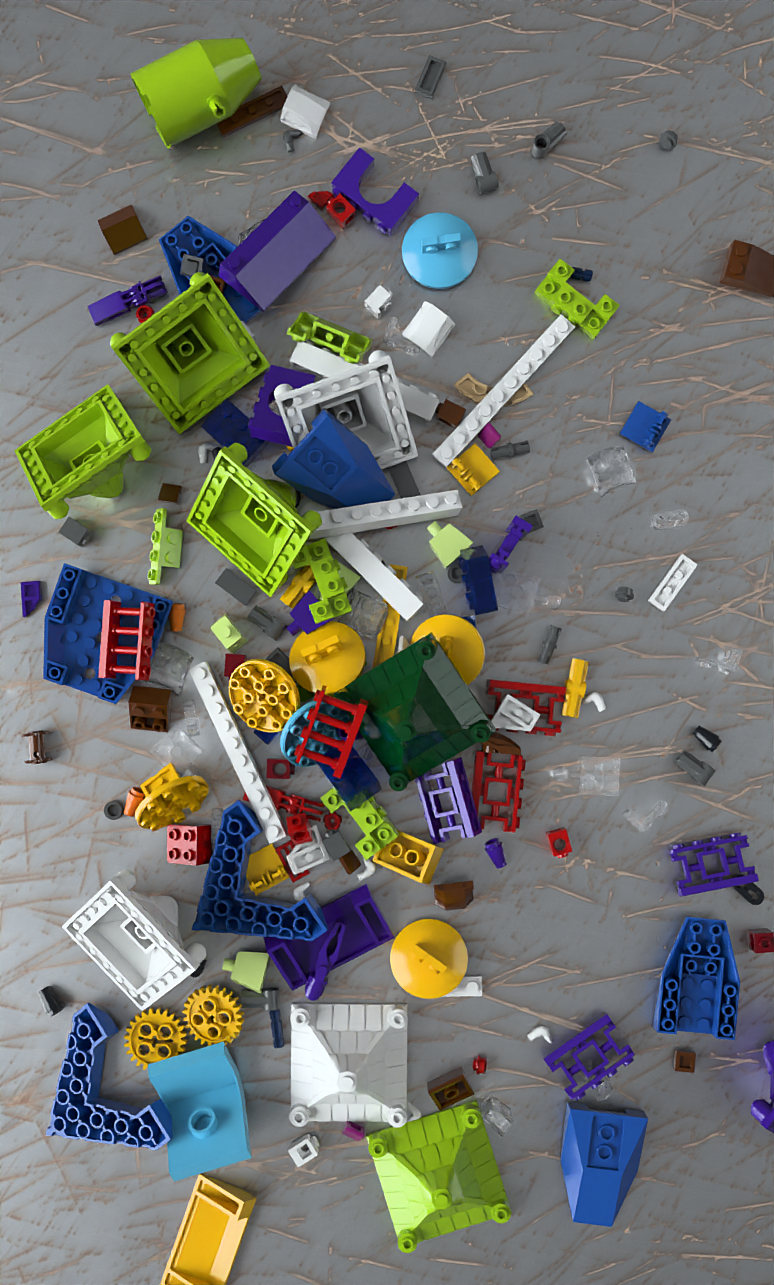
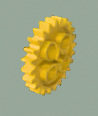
M211 984L206 988L201 986L184 1003L186 1008L182 1013L186 1015L183 1021H188L185 1028H191L189 1035L195 1034V1041L200 1038L201 1045L205 1041L208 1042V1046L224 1042L225 1045L228 1042L231 1044L243 1029L241 1025L245 1020L241 1017L244 1015V1012L239 1011L242 1004L235 1003L238 997L232 999L233 992L231 991L227 994L226 987L220 991L219 985H216L214 989Z
M159 1006L155 1012L153 1007H150L149 1013L144 1009L141 1012L142 1016L137 1013L135 1015L136 1020L131 1019L129 1022L131 1026L126 1028V1031L129 1033L125 1034L124 1039L129 1041L124 1046L130 1047L126 1054H133L130 1060L137 1059V1067L141 1063L144 1064L143 1070L148 1067V1064L181 1055L180 1052L186 1050V1047L183 1045L187 1044L188 1040L183 1037L187 1035V1032L182 1031L185 1024L179 1025L181 1017L174 1019L175 1012L169 1015L168 1008L161 1012V1007ZM143 1025H149L152 1031H144ZM162 1027L170 1028L171 1033L165 1034L162 1031ZM154 1036H157L158 1042H155ZM141 1045H148L150 1051H143ZM166 1046L169 1049V1053H163L160 1047Z

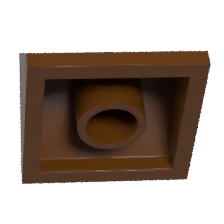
M132 204L98 220L100 229L114 255L148 240Z
M462 1066L427 1082L428 1093L439 1110L474 1095V1091Z

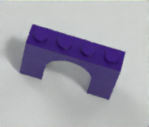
M359 147L331 182L332 192L336 197L341 194L355 209L362 213V216L368 222L373 221L382 233L386 234L387 232L391 236L418 203L419 193L404 182L389 201L382 204H373L366 201L360 194L359 188L362 181L374 168L375 162L372 156Z
M271 365L269 372L266 371L264 375V387L261 386L258 398L260 400L255 402L254 418L250 417L248 428L251 429V437L293 447L282 416L275 414L269 405L275 400L274 391L277 386L289 384L293 389H299L308 384L315 383L316 375Z

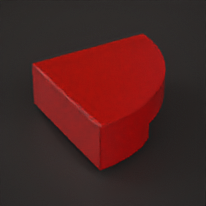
M315 191L310 193L307 198L322 211L327 206L328 201L334 197V194L329 191Z

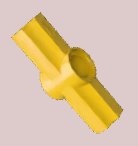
M310 565L298 571L291 581L292 584L280 598L282 602L292 609L316 583Z
M572 659L569 676L564 686L566 687V695L561 715L578 718L581 701L586 691L585 679L589 661Z

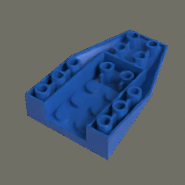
M187 216L159 239L179 294H182L191 287V277L180 275L184 254L203 258L202 272L220 278V263L238 247L190 216ZM227 283L223 296L239 320H243L246 324L258 315L261 310Z
M325 408L311 422L313 429L289 455L284 452L272 465L274 475L314 502L332 509L389 501L396 495L368 445Z
M686 916L661 973L652 1026L657 1033L677 1035V1031L712 1034L717 1039L735 1040L740 978L726 920Z
M567 1102L560 1161L573 1222L612 1227L638 1172L648 1123V1117L644 1111L625 1109L624 1113L588 1109L587 1104Z

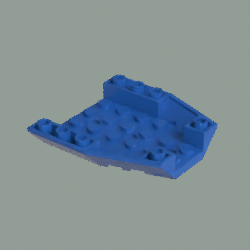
M64 563L44 619L43 679L59 685L72 687L97 696L99 699L117 704L136 680V674L116 673V679L98 678L101 642L98 637L102 633L104 600H112L113 597L119 596L121 607L140 608L141 602L154 603L155 616L153 619L154 634L152 637L151 659L156 653L174 601ZM121 615L120 627H139L140 616ZM119 634L118 646L138 647V635ZM117 654V665L136 666L137 655ZM89 668L95 671V676L92 679L86 677V670Z

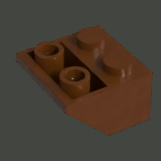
M133 686L128 701L131 729L169 733L172 690Z

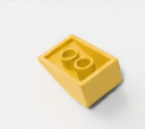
M397 829L400 835L378 851L372 861L415 881L430 885L444 848Z

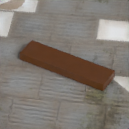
M281 85L242 104L231 117L217 123L223 138L283 109L288 97L283 86Z

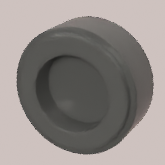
M454 564L449 568L447 575L451 582L461 583L465 580L467 571L463 565Z
M110 801L104 807V814L110 820H117L124 814V806L120 801Z

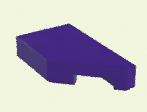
M41 581L20 582L22 616L24 618L28 617L42 601Z

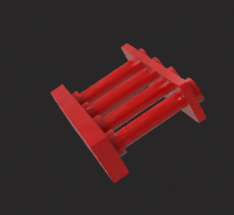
M104 600L98 678L116 679V673L136 674V680L149 681L151 674V646L154 634V603L141 602L140 608L121 607V602ZM120 616H140L139 627H120ZM119 634L138 635V647L118 646ZM117 654L137 655L136 666L117 665Z
M323 685L322 690L317 689L313 700L317 702L315 709L310 708L307 717L310 723L308 727L304 726L300 736L304 738L302 745H297L294 755L297 756V763L300 762L302 756L332 766L331 768L335 769L333 776L341 778L368 701L361 699L359 704L355 703L353 705L326 695L327 686ZM321 702L352 712L351 714L354 715L353 721L346 723L319 713L318 710ZM317 720L345 730V733L348 734L346 740L342 739L340 741L312 731L314 721ZM308 738L338 748V751H341L340 757H335L334 759L306 749L305 746Z

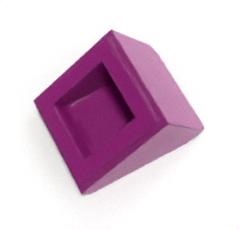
M488 423L478 433L480 440L489 449L501 439V435L491 423Z
M347 1121L342 1134L360 1141L364 1137L365 1128Z

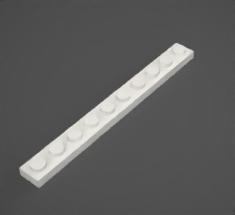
M561 314L432 455L447 468L575 329V326Z
M204 661L189 669L269 844L288 836L286 828L208 661Z

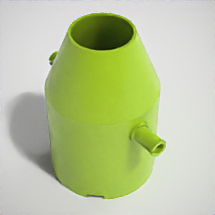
M243 38L194 40L130 73L137 92L149 116H153L157 124L155 128L167 149L231 117L262 80L254 56Z

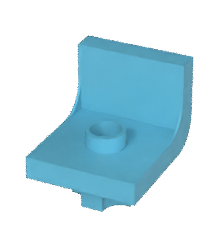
M224 1042L148 1064L149 1079L172 1116L173 1138L167 1142L169 1174L174 1182L252 1158L243 1084L238 1068Z

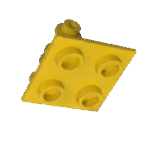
M476 443L458 458H455L447 467L470 496L475 494L500 472Z
M272 843L249 856L246 878L250 883L251 891H254L255 895L290 878Z

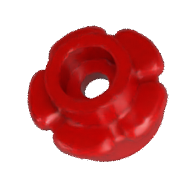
M147 305L140 306L136 311V318H138L140 323L145 322L154 315V310Z
M329 812L323 818L325 828L328 830L339 829L342 817L337 812L332 814Z
M479 1055L477 1059L474 1058L473 1071H476L477 1075L480 1073L485 1074L487 1058Z

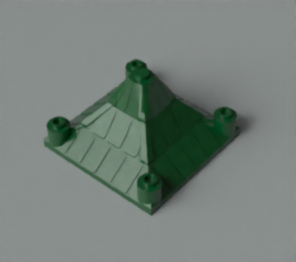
M432 632L334 693L335 698L353 705L355 703L359 704L361 699L368 701L359 732L390 776L389 785L395 791L405 790L411 781L473 744L486 742L496 732V728ZM346 711L353 721L354 715L351 714L352 712Z

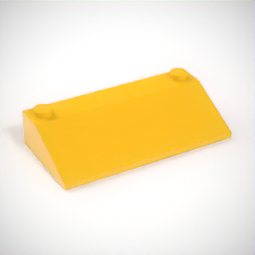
M199 1174L160 1285H226L257 1198L239 1187L204 1174Z

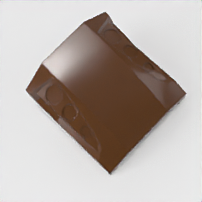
M497 732L493 733L489 740L481 743V751L521 755L519 745Z
M473 880L434 885L435 904L446 911L465 909L474 900Z

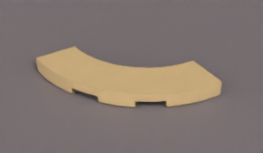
M467 373L453 385L462 395L478 404L494 388L479 382L470 373ZM524 383L503 407L521 403L533 396L534 393Z

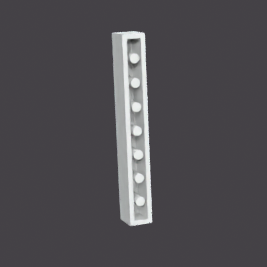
M308 340L297 343L290 359L291 366L322 379L364 366V364L359 362L356 364L348 363L344 360V357L333 355L331 350L324 347L319 349ZM397 379L406 414L430 424L440 400L433 393L427 392L425 394L420 392L418 387L414 385L406 386L402 384L401 380Z
M458 490L319 511L317 513L321 516L322 526L310 535L309 540L458 516L462 509Z
M311 500L299 512V515L302 516L308 510L315 512L326 511L328 507ZM356 532L323 537L407 622L424 607L422 603L424 599L417 592L413 594L408 589L410 585L403 578L399 580L395 576L396 571L390 565L386 567L381 562L383 559L377 552L372 554L367 549L369 545L362 538L358 540L354 536Z

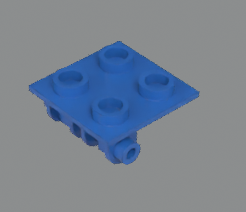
M638 401L620 434L653 453L672 419L667 417L668 414L661 411L659 413Z

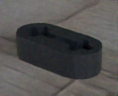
M738 873L732 876V878L741 877L745 875ZM754 883L745 884L747 886L745 889L741 886H732L734 890L752 905H759L764 900L763 891ZM749 890L757 893V900H751L752 895L748 892Z

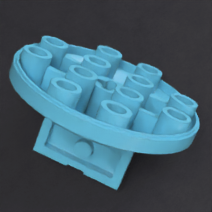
M437 212L419 218L410 226L403 240L402 258L408 273L418 283L429 288L447 289L460 284L471 274L477 261L478 244L474 232L465 221L449 213Z
M312 699L290 717L280 739V746L284 756L289 762L300 767H309L321 763L302 756L300 762L297 763V756L294 755L297 745H302L304 739L300 737L304 726L308 727L310 720L307 719L310 708L315 709L317 703ZM321 702L318 710L319 713L344 722H351V718L346 711ZM317 720L314 721L312 731L340 741L342 740L339 735V728ZM308 738L305 746L306 749L331 758L338 751V748H336L332 752L333 746Z

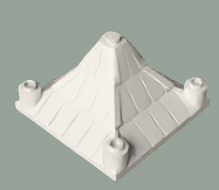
M374 351L369 356V363L364 366L356 367L350 371L342 372L299 389H293L289 384H281L274 391V396L293 449L313 429L311 422L325 408L368 445L381 469L418 457L390 356L384 351Z
M123 869L73 915L62 928L143 1011L193 973L206 958V950L199 943H191L185 950L177 928L179 916L176 901L169 896H151L149 898L133 891L130 892L129 890L136 884V877L132 871Z
M292 1003L290 1017L292 1023L291 1123L294 1126L302 1127L308 1121L389 1122L391 1126L396 1128L402 1127L407 1123V1003Z

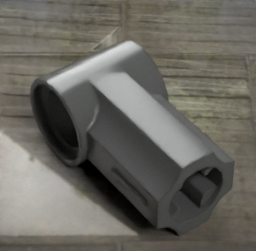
M556 121L542 134L537 135L531 147V154L538 159L544 158L547 152L567 135L565 126L561 122ZM537 145H543L544 148H539Z
M478 152L473 155L470 161L476 175L475 180L479 193L482 194L499 188L496 173L491 169L486 152Z
M257 605L247 617L248 620L261 628L265 634L275 641L278 640L287 627L285 623L275 616L272 617Z
M683 750L674 762L702 786L707 784L716 771L686 750Z
M266 987L262 989L261 993L253 990H242L241 1008H262L267 1011L278 1010L279 988Z

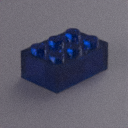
M227 398L201 425L202 429L222 448H228L234 443L243 445L248 455L247 459L242 462L246 468L270 443V441L251 437V429L248 428L250 419Z
M483 545L460 550L461 556L458 557V562L462 573H464V575H461L467 592L465 593V598L469 609H473L475 615L498 611L489 558Z
M353 746L341 778L333 776L335 769H332V766L315 760L320 771L350 812L382 790L379 780ZM332 747L322 755L335 759V757H340L341 751H338L336 747Z

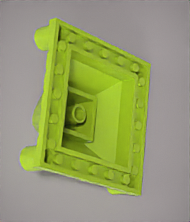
M203 272L195 273L190 279L191 287L188 290L184 291L127 335L122 332L116 333L110 340L111 348L178 434H181L271 366L210 275Z
M107 384L14 451L40 506L54 519H62L67 516L69 511V505L64 501L67 497L71 499L85 495L100 498L119 496L123 490L122 471L129 458L128 454L130 453L136 461H144L150 456L151 447L134 425L124 409L123 403L109 384Z
M234 443L230 447H223L219 451L186 521L268 596L272 597L278 588L288 581L287 572L310 535L322 526V519L320 514L313 510H308L300 516L295 508L297 500L295 489L285 482L272 479L265 480L243 466L242 462L248 456L247 450L243 445Z
M477 1099L421 1116L417 1120L405 1123L402 1127L389 1126L366 1134L369 1153L373 1156L398 1237V1247L402 1252L411 1253L416 1249L419 1242L493 1219L497 1223H505L510 1219L512 1211Z

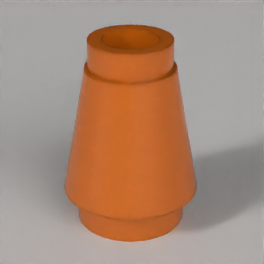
M173 603L168 616L170 631H182L186 613L185 604Z
M132 787L128 791L124 814L130 817L135 816L138 806L146 798L141 788Z

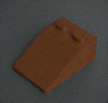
M734 240L728 247L719 283L774 298V255L753 244Z

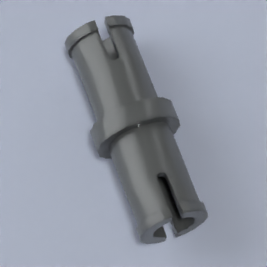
M528 440L514 444L509 442L504 446L490 448L492 460L503 457L512 458L514 455L530 452Z
M550 625L546 640L542 643L543 648L538 659L539 662L550 664L553 651L557 648L556 643L562 631L561 628Z

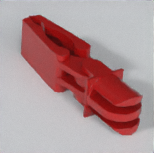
M266 786L277 811L282 808L286 810V813L292 815L302 814L304 811L318 815L323 814V810L306 804L324 808V803L296 794H291V796L285 795L286 791ZM245 792L243 800L250 802ZM305 813L308 819L317 822L321 821L320 817Z

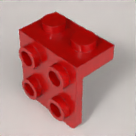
M211 824L196 826L168 825V863L194 866L210 863L212 856Z

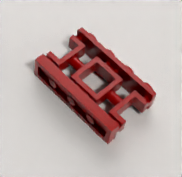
M487 679L486 695H495L494 714L501 704L502 692H494V688L519 690V694L511 693V696L515 699H533L532 710L540 714H547L546 724L554 725L553 728L534 726L531 731H525L526 734L537 735V731H543L546 736H556V733L562 732V729H560L562 722L553 721L554 701L564 702L563 697L566 695V687ZM532 692L557 694L556 698L548 697V707L539 706L540 696H534ZM486 714L488 718L491 720L493 715ZM507 729L506 732L518 733V730Z
M475 750L471 793L477 815L480 796H483L482 804L492 805L491 815H481V829H484L485 820L503 822L504 832L515 833L516 828L519 829L520 817H517V811L522 806V798H519V791L523 790L524 786L521 771H525L526 759H523V755L510 754L509 763L492 762V753ZM484 757H486L487 766H496L495 777L485 776L484 784H481ZM515 760L517 761L514 787H512V779L502 778L503 767L514 768ZM489 781L507 783L505 801L487 800ZM510 799H513L511 823L508 825L509 818L499 816V807H510Z

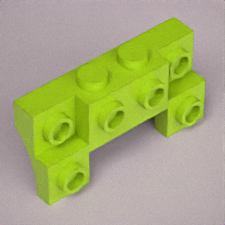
M560 258L537 287L534 294L550 305L554 313L557 315L562 314L574 326L594 340L620 305L606 294L594 305L566 283L575 269Z
M305 311L300 312L295 322L287 331V334L292 336V339L295 341L303 342L310 339L319 346L332 348V351L339 353L341 357L345 358L346 362L351 364L362 361L365 352L369 351L373 341L369 337Z
M325 538L308 545L305 544L293 565L295 570L310 565L323 600L309 605L315 624L353 612L345 592V588H348L344 577L340 578L338 574L341 568L338 560H333Z
M355 773L349 775L320 798L331 814L344 805L366 836L356 843L355 846L365 860L371 858L400 835L386 816V810L376 803L374 794L370 790L367 791Z

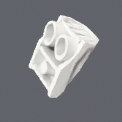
M294 84L283 106L281 122L297 131H301L305 135L317 139L318 131L331 103Z
M425 301L402 333V336L411 340L427 352L430 357H433L455 327V323L433 304Z

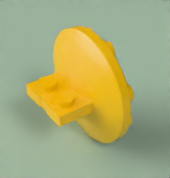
M452 614L437 615L424 621L414 632L410 645L432 632L467 686L471 684L481 672L485 660V647L478 630L466 619Z
M334 621L322 625L309 634L303 631L294 641L289 655L290 670L294 679L303 689L312 694H316L317 689L322 690L324 685L327 686L325 694L334 695V693L361 676L366 662L365 647L359 635L351 627Z
M265 659L248 660L239 665L230 677L228 690L233 710L251 728L263 732L281 731L290 717L300 709V696L295 682L282 667L274 662Z
M169 763L155 776L140 785L146 798L138 806L135 812V819L140 827L151 829L152 831H157L173 823L180 824L186 820L182 809L189 807L192 813L201 809V804L209 791L208 784L200 776L181 777L174 764Z
M422 919L407 925L397 935L391 948L390 963L393 975L403 989L414 996L433 999L447 995L460 984L466 973L468 954L462 937L452 926L440 920Z

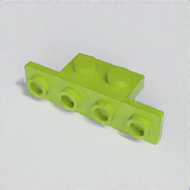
M165 508L157 509L153 517L155 530L151 537L153 550L150 552L151 569L148 572L150 585L160 584L161 566L180 568L183 530L165 528L167 509Z

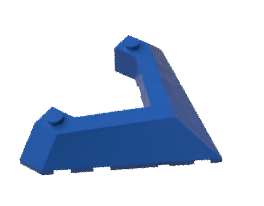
M241 800L236 801L223 811L221 826L217 833L213 856L210 859L203 885V893L200 896L192 930L313 941L326 932L328 927L323 911L312 894H309L296 904L244 894L252 840L264 831L255 812Z
M87 1003L73 1014L72 1031L68 1035L66 1057L62 1061L56 1087L57 1093L50 1113L51 1122L47 1128L46 1135L63 1136L62 1138L85 1139V1141L113 1145L124 1144L128 1147H146L150 1150H158L173 1138L172 1116L162 1099L153 1102L146 1108H140L99 1097L105 1045L108 1040L120 1031L110 1015L91 1003Z

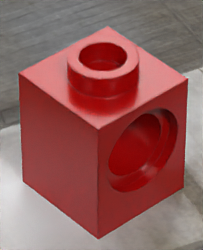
M341 194L337 197H332L328 201L326 206L327 214L344 229L356 217V209ZM339 207L345 209L342 213H337L335 210Z
M305 813L286 817L288 834L294 845L313 841L311 823Z
M562 827L545 832L551 854L554 857L564 858L569 856V852H573L566 828ZM557 839L564 840L562 848H555V841Z

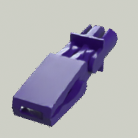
M161 275L143 283L138 281V284L124 292H114L87 306L96 326L130 313L131 309L148 303L152 304V300L167 294L168 291L165 289Z
M343 919L335 921L320 948L315 973L310 972L305 985V995L309 1000H318L328 984L326 976L337 961L346 928V922ZM342 923L341 928L338 930L337 945L335 949L328 954L327 946L331 939L337 934V928Z

